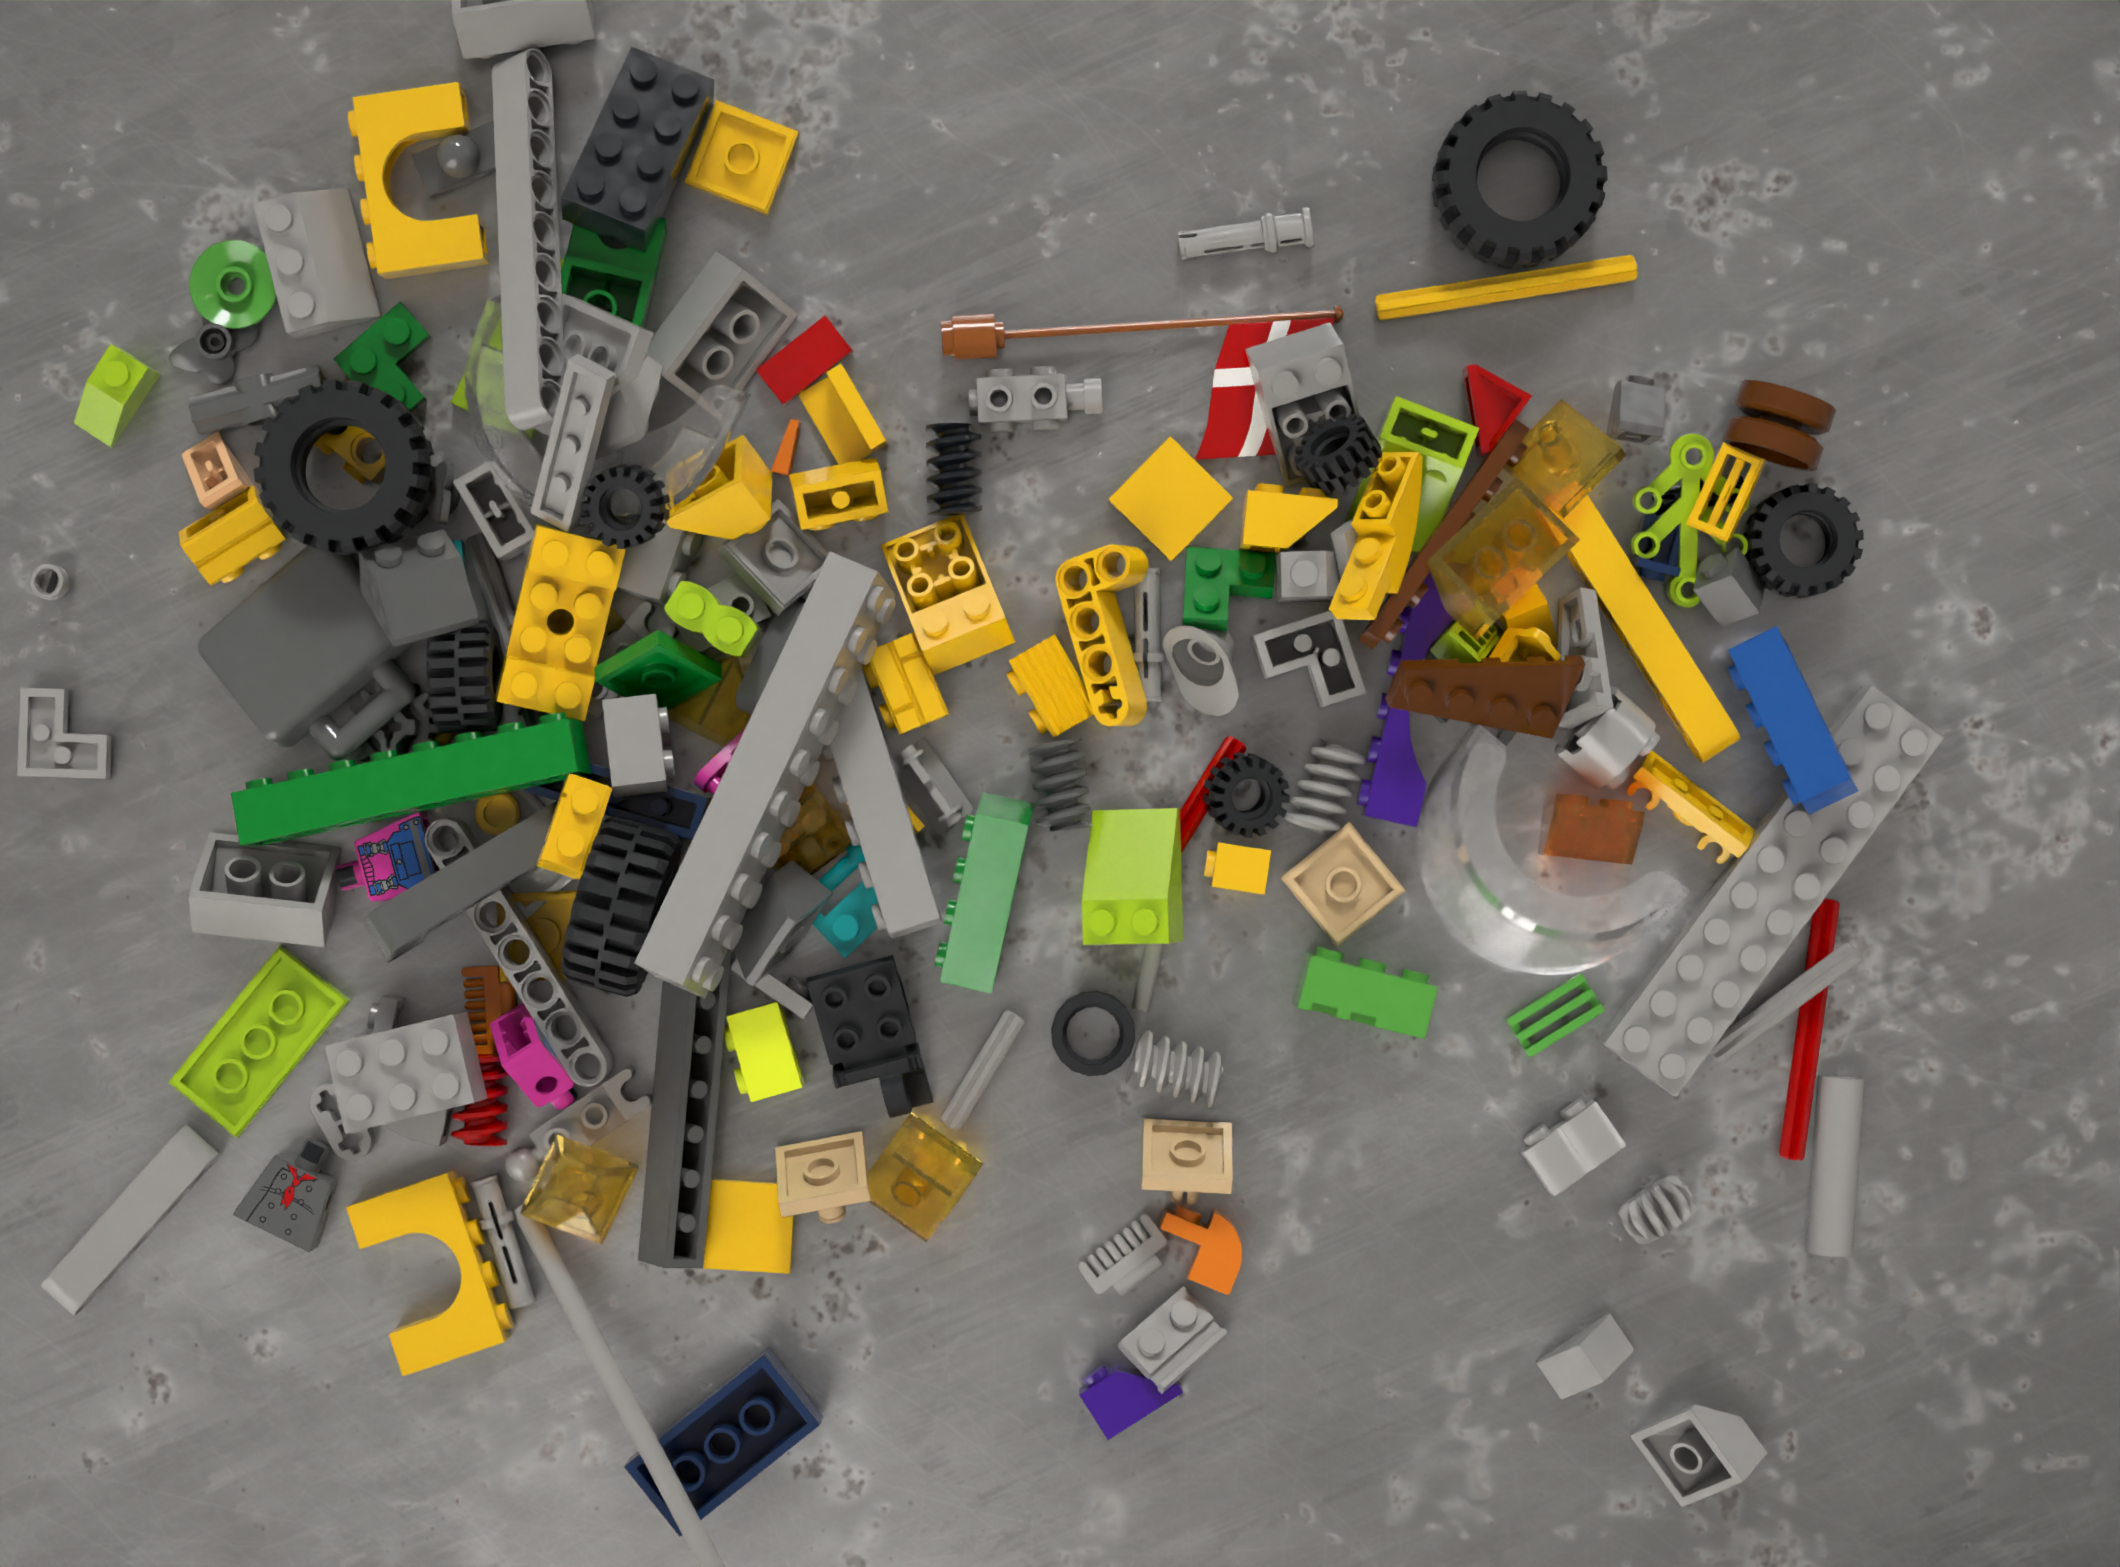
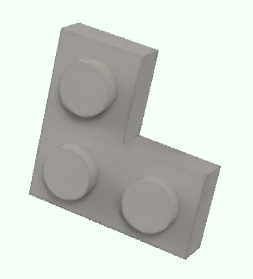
M20 688L17 776L110 779L112 735L68 733L69 689Z

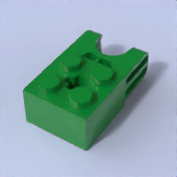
M665 218L660 219L646 252L632 247L613 249L606 246L599 239L597 233L573 224L561 269L562 294L576 297L596 307L605 306L607 312L645 328L667 234Z

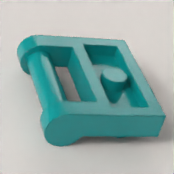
M851 843L846 848L848 853L818 880L831 892L859 867L858 863L865 861L860 844L853 846ZM862 881L826 916L820 912L813 923L818 931L844 958H847L878 928L871 905L878 903L874 886L866 888Z

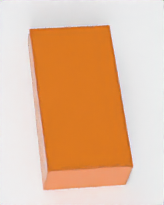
M790 419L771 468L773 474L789 477V474L792 472L801 428L799 420Z

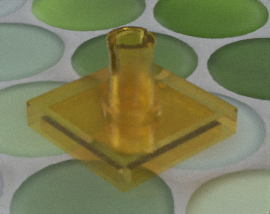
M1561 399L1522 440V443L1528 447L1515 466L1511 468L1506 464L1503 468L1564 519L1626 454L1620 445Z

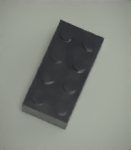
M631 46L561 196L562 220L646 252L714 103V79Z

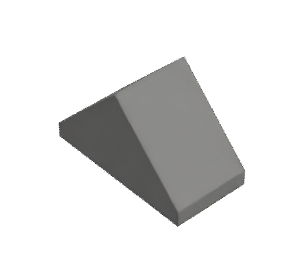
M1607 1313L1537 1360L1536 1363L1562 1400L1605 1382L1635 1350L1611 1314Z

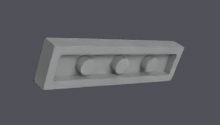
M580 354L568 359L530 512L567 533L578 526L581 502H584L585 499L583 493L585 488L588 487L616 378V373Z

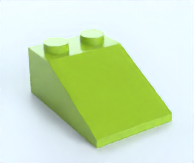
M1180 808L1092 810L1091 822L1093 827H1090L1082 893L1083 945L1170 944L1184 941Z

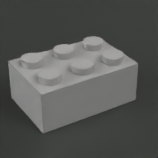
M467 1012L452 1014L324 1046L345 1134L488 1099Z

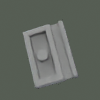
M1183 1286L1119 1342L1118 1348L1147 1379L1150 1378L1158 1387L1157 1390L1163 1394L1222 1342L1228 1332L1224 1328L1221 1329L1213 1320L1214 1317Z

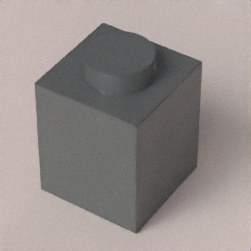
M1737 547L1724 553L1711 554L1699 562L1693 591L1722 628L1760 613L1765 583Z

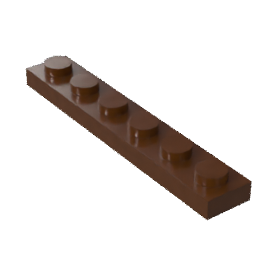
M1517 419L1513 421L1492 451L1483 460L1405 571L1398 594L1390 593L1381 605L1376 619L1371 620L1358 638L1360 642L1372 650L1382 640L1388 644L1393 640L1404 624V621L1398 618L1407 604L1415 608L1429 588L1423 582L1432 569L1439 573L1454 553L1448 547L1456 534L1464 538L1479 517L1472 512L1481 499L1488 503L1502 485L1503 481L1497 477L1506 464L1513 468L1526 451L1528 446L1522 443V440L1530 430L1527 426Z

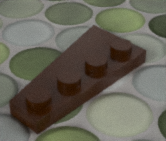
M1565 655L1564 660L1546 661L1544 656L1525 657V661L1501 662L1499 657L1482 658L1481 662L1459 663L1458 659L1401 660L1385 698L1390 708L1553 739L1585 667V663L1581 655Z

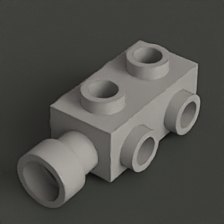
M1055 366L1030 368V375L1013 376L1012 369L986 370V378H976L977 389H969L970 416H978V423L980 425H989V433L1015 432V424L1033 423V431L1060 429L1059 421H1069L1068 411L1085 410V414L1103 413L1102 378L1084 379V383L1067 384L1066 374H1057V367ZM1040 389H1048L1052 392V400L1046 405L1037 403L1035 399L1036 393ZM997 391H1003L1008 396V401L1003 407H995L991 403V397Z

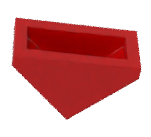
M1477 364L1467 365L1462 372L1471 425L1479 428L1474 441L1477 457H1483L1492 451L1531 399L1532 395Z

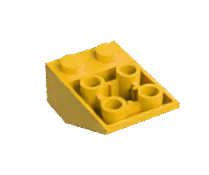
M964 515L950 516L880 545L933 676L1015 643Z

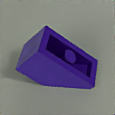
M1105 1365L1099 1366L1082 1378L1085 1385L1079 1388V1396L1107 1440L1183 1393L1179 1380L1161 1394L1157 1390L1158 1387L1150 1378L1147 1379L1138 1369L1115 1365L1108 1370Z

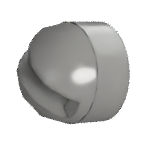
M42 564L32 573L30 584L36 596L53 601L67 595L71 587V579L63 568L53 564Z

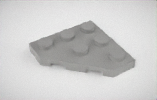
M562 294L565 370L568 359L577 354L616 373L611 396H613L639 376L643 362L649 352L653 332L581 299ZM553 421L533 428L550 435Z

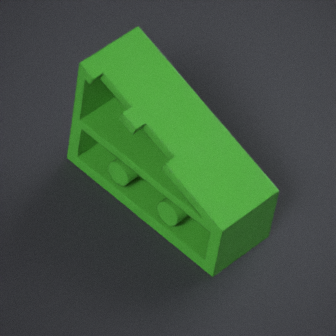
M1317 947L1316 955L1305 952L1293 999V1004L1297 1008L1307 1011L1314 1010L1333 1015L1336 1018L1348 1021L1353 1020L1372 1025L1373 1027L1425 1039L1438 990L1437 986L1428 984L1430 975L1408 969H1403L1402 977L1385 973L1387 964L1365 958H1360L1359 966L1342 962V952Z

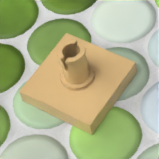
M1144 1118L1142 1144L1143 1190L1170 1191V1199L1173 1203L1182 1206L1183 1192H1187L1186 1206L1193 1205L1198 1201V1192L1232 1194V1123Z
M862 1131L775 1147L778 1201L782 1217L818 1211L820 1221L832 1224L841 1221L846 1216L845 1205L871 1201L866 1146Z

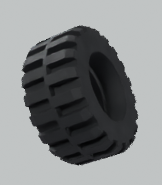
M1526 90L1513 91L1510 96L1502 97L1499 93L1488 97L1485 103L1479 106L1475 104L1466 111L1446 136L1437 154L1436 164L1433 167L1432 181L1434 182L1435 190L1432 193L1434 207H1439L1441 213L1439 221L1444 230L1450 229L1456 237L1453 242L1462 250L1467 247L1476 253L1475 259L1484 263L1488 260L1498 262V267L1512 269L1514 265H1523L1524 268L1535 267L1543 261L1554 260L1567 249L1573 247L1595 221V216L1603 205L1606 194L1603 191V186L1608 180L1607 166H1603L1601 161L1604 150L1600 141L1594 142L1590 134L1593 130L1586 118L1580 122L1573 115L1575 108L1564 102L1562 106L1551 102V95L1539 92L1537 97L1527 96ZM1521 140L1538 146L1551 157L1558 169L1560 176L1558 197L1553 206L1538 218L1529 221H1515L1505 218L1492 210L1480 194L1477 182L1480 163L1489 150L1504 141Z
M337 379L323 381L322 386L314 387L308 385L299 389V396L293 400L285 398L277 406L281 411L274 420L268 417L262 429L267 431L263 443H256L254 453L255 456L260 457L259 467L253 468L255 482L261 484L263 490L259 497L263 506L270 509L273 513L272 520L281 529L288 531L292 535L291 537L297 541L322 551L340 555H354V553H359L362 550L396 542L403 538L401 533L407 527L414 528L421 519L417 515L423 505L428 506L432 493H429L428 489L430 481H435L436 467L431 465L430 456L434 455L431 441L425 438L423 433L425 428L419 419L409 412V408L384 391L353 380L349 382H341ZM339 426H354L369 432L380 443L386 461L384 479L377 493L366 504L352 510H336L325 506L313 496L306 480V463L313 445L323 434Z
M617 816L608 818L601 824L578 884L577 894L573 902L565 935L561 972L570 982L624 997L640 992L648 972L634 964L678 872L682 842L674 832Z

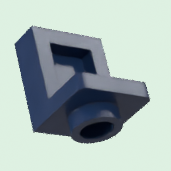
M1642 513L1637 533L1648 529L1660 516ZM1679 525L1660 542L1659 552L1654 557L1649 559L1641 558L1631 551L1629 560L1631 564L1640 566L1638 575L1661 582L1665 581L1666 574L1679 577L1681 568L1677 567ZM1648 536L1643 537L1639 541V550L1642 553H1647L1652 548V540Z

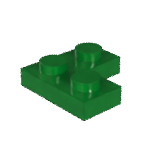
M401 301L333 358L351 380L363 382L384 391L407 406L410 413L427 400L399 365L432 336Z
M1187 547L1182 626L1227 631L1229 596L1272 599L1275 553Z

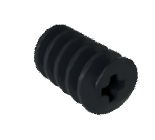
M936 423L926 425V432L938 436V438L926 443V450L939 454V456L926 461L927 468L939 472V474L926 479L928 486L939 490L927 496V503L939 507L938 510L930 512L928 515H969L982 510V505L970 501L971 496L982 493L981 487L970 484V479L982 475L981 469L969 466L970 461L982 457V452L969 448L970 443L982 439L981 434L969 430V426L972 424Z

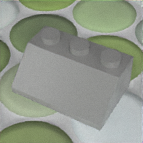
M452 0V18L463 59L477 57L488 59L502 53L526 51L531 48L539 49L545 46L564 43L575 45L585 40L595 39L592 0Z
M348 188L294 192L253 203L287 334L295 339H301L382 317L353 201Z
M715 252L652 337L648 355L663 366L661 378L720 421L755 374L756 369L761 366L798 316V313L742 267Z
M209 832L188 894L192 932L325 947L335 914L338 887L336 866L340 865L341 847L283 841L261 847L240 846L238 835Z

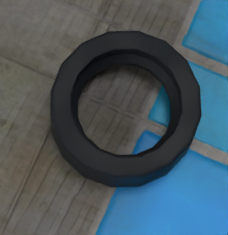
M1100 991L1080 992L1067 999L1056 1012L1051 1027L1053 1048L1060 1061L1073 1072L1086 1076L1106 1075L1119 1068L1130 1056L1135 1041L1134 1021L1126 1006L1113 995ZM1098 1007L1108 1011L1114 1016L1119 1026L1120 1036L1117 1046L1109 1055L1101 1059L1090 1060L1080 1057L1072 1050L1067 1039V1028L1070 1020L1077 1012L1085 1008Z

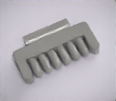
M1142 1214L1140 1221L1150 1233V1237L1139 1222L1134 1221L1131 1224L1132 1229L1141 1239L1142 1243L1139 1242L1129 1228H1124L1122 1231L1125 1238L1134 1248L1133 1250L1121 1235L1117 1234L1114 1236V1242L1123 1252L1124 1257L1111 1241L1105 1243V1248L1116 1263L1111 1260L1103 1248H1098L1096 1254L1106 1266V1270L1094 1255L1091 1254L1087 1257V1261L1098 1276H1096L1085 1261L1078 1263V1270L1096 1294L1100 1295L1113 1286L1117 1293L1123 1297L1164 1266L1156 1252L1167 1245V1238L1148 1214Z

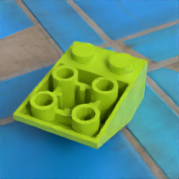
M1395 396L1390 403L1377 441L1382 447V452H1419L1423 457L1420 507L1411 550L1418 554L1443 519L1479 428ZM1371 474L1367 478H1361L1344 523L1355 516Z

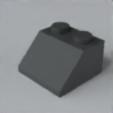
M444 529L359 551L361 594L393 647L479 624V616L461 555Z
M793 860L779 870L772 867L766 872L760 881L762 892L759 900L752 909H747L740 923L743 925V932L734 950L744 979L751 986H754L791 957L833 894V892Z

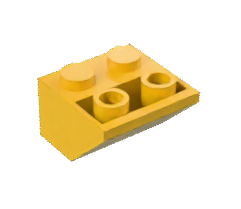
M1258 483L1254 491L1248 490L1244 496L1239 550L1272 552L1276 554L1286 552L1336 510L1338 499L1328 498V495H1325L1322 489L1301 488L1299 495L1283 494L1284 486Z

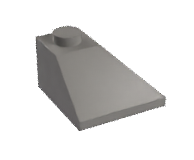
M1696 1404L1639 1428L1630 1435L1681 1507L1744 1482L1767 1454L1742 1417Z

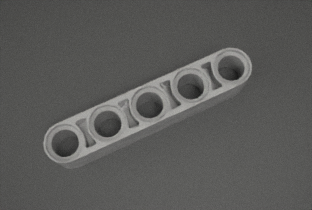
M187 1124L183 1126L42 1282L41 1287L73 1316L78 1314L208 1171L220 1154Z

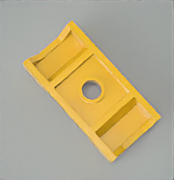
M536 523L495 696L497 702L550 714L566 713L568 718L585 721L595 681L594 667L597 666L613 594L617 588L626 548L617 549L615 544L612 546L602 544L603 540L567 533ZM556 609H565L573 616L571 628L564 633H555L547 626L549 614Z

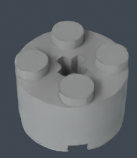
M1611 686L1613 708L1572 729L1566 728L1562 735L1568 741L1564 748L1557 744L1555 753L1594 788H1601L1607 785L1611 790H1614L1630 774V769L1627 767L1639 754L1642 757L1647 755L1657 745L1660 736L1654 731L1656 722L1616 686Z

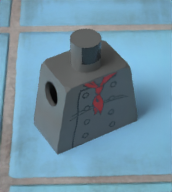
M306 1138L297 1158L284 1152L275 1155L238 1205L233 1215L307 1252L316 1249L321 1242L338 1184L336 1177L321 1170L331 1148L315 1139Z

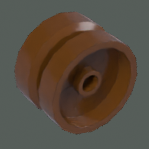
M1743 380L1734 403L1748 416H1737L1729 419L1722 442L1765 459L1769 463L1802 471L1817 470L1824 448L1810 435H1821L1829 432L1836 409L1819 398L1788 387L1758 380Z

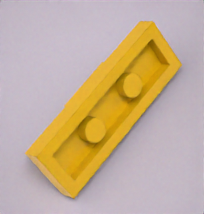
M1653 750L1642 757L1633 775L1627 794L1632 796L1639 788L1648 789L1652 793L1645 806L1648 810L1654 809L1659 804L1660 799L1666 802L1667 807L1672 810L1674 816L1681 823L1693 826L1702 833L1697 848L1702 850L1710 842H1716L1721 845L1722 850L1715 861L1719 865L1726 862L1731 853L1739 859L1749 848L1755 829Z

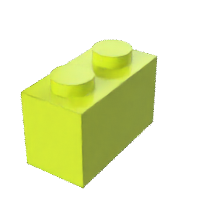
M774 1001L726 1016L728 1025H725L724 1040L728 1051L736 1050L740 1067L734 1069V1074L741 1095L748 1093L750 1102L796 1090L805 1085L782 1004Z

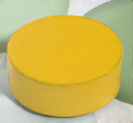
M510 793L480 798L475 808V819L484 832L491 835H499L520 822L521 807L518 800Z

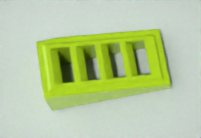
M1473 601L1467 607V610L1454 621L1433 645L1430 651L1438 659H1458L1459 663H1478L1487 656L1505 631Z

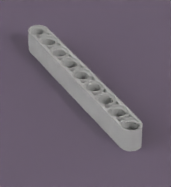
M536 48L528 49L495 63L492 68L505 408L510 422L519 430H528L553 421L565 375L552 71L546 56Z

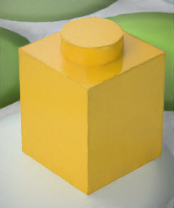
M1217 842L1215 851L1207 850L1203 876L1211 877V887L1265 895L1271 850Z

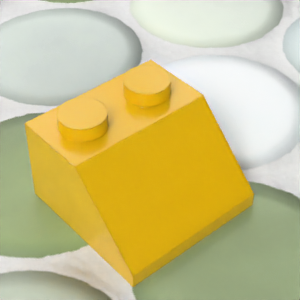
M741 435L669 475L667 494H669L670 502L667 503L666 509H669L670 513L665 522L670 528L734 540L745 533L753 534L762 529L771 520L772 472L746 437Z

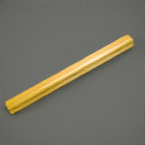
M1624 255L1377 295L1375 297V310L1378 319L1385 321L1630 282L1637 279L1638 268L1634 256Z

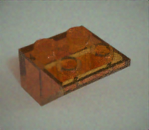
M1556 794L1555 802L1543 803L1538 848L1539 855L1633 864L1645 812L1634 811L1632 801L1600 799V805L1597 807L1588 806L1589 797Z

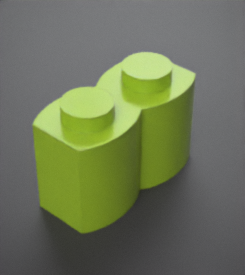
M680 581L664 607L668 616L675 623L691 632L704 635L715 648L733 657L746 658L762 633L759 625L750 616L737 608L722 605L713 593L693 582Z

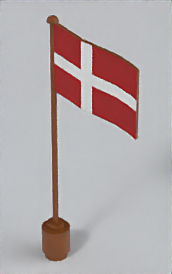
M1334 305V310L1020 330H1004L1003 322H995L994 313L952 316V320L941 321L943 357L954 356V360L997 358L996 349L1005 348V339L1229 325L1214 369L1206 430L1194 460L1276 455L1255 390L1245 349L1329 322L1333 326L1334 321L1338 323L1343 319L1344 313L1339 306Z

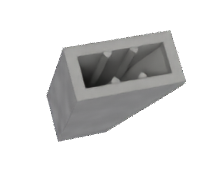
M1333 551L1280 552L1275 558L1276 603L1332 601L1340 582L1335 553Z

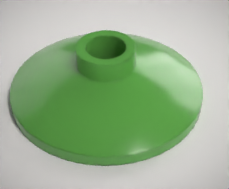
M227 240L212 245L198 257L191 270L189 290L192 301L199 313L211 323L220 324L227 329L250 327L265 318L276 302L277 296L266 253L246 241ZM235 280H243L245 283L244 291L238 295L232 294L231 284Z

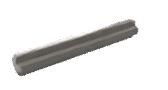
M1844 943L1727 1029L1711 1050V1053L1719 1062L1727 1061L1859 964L1862 960L1861 956L1852 944Z

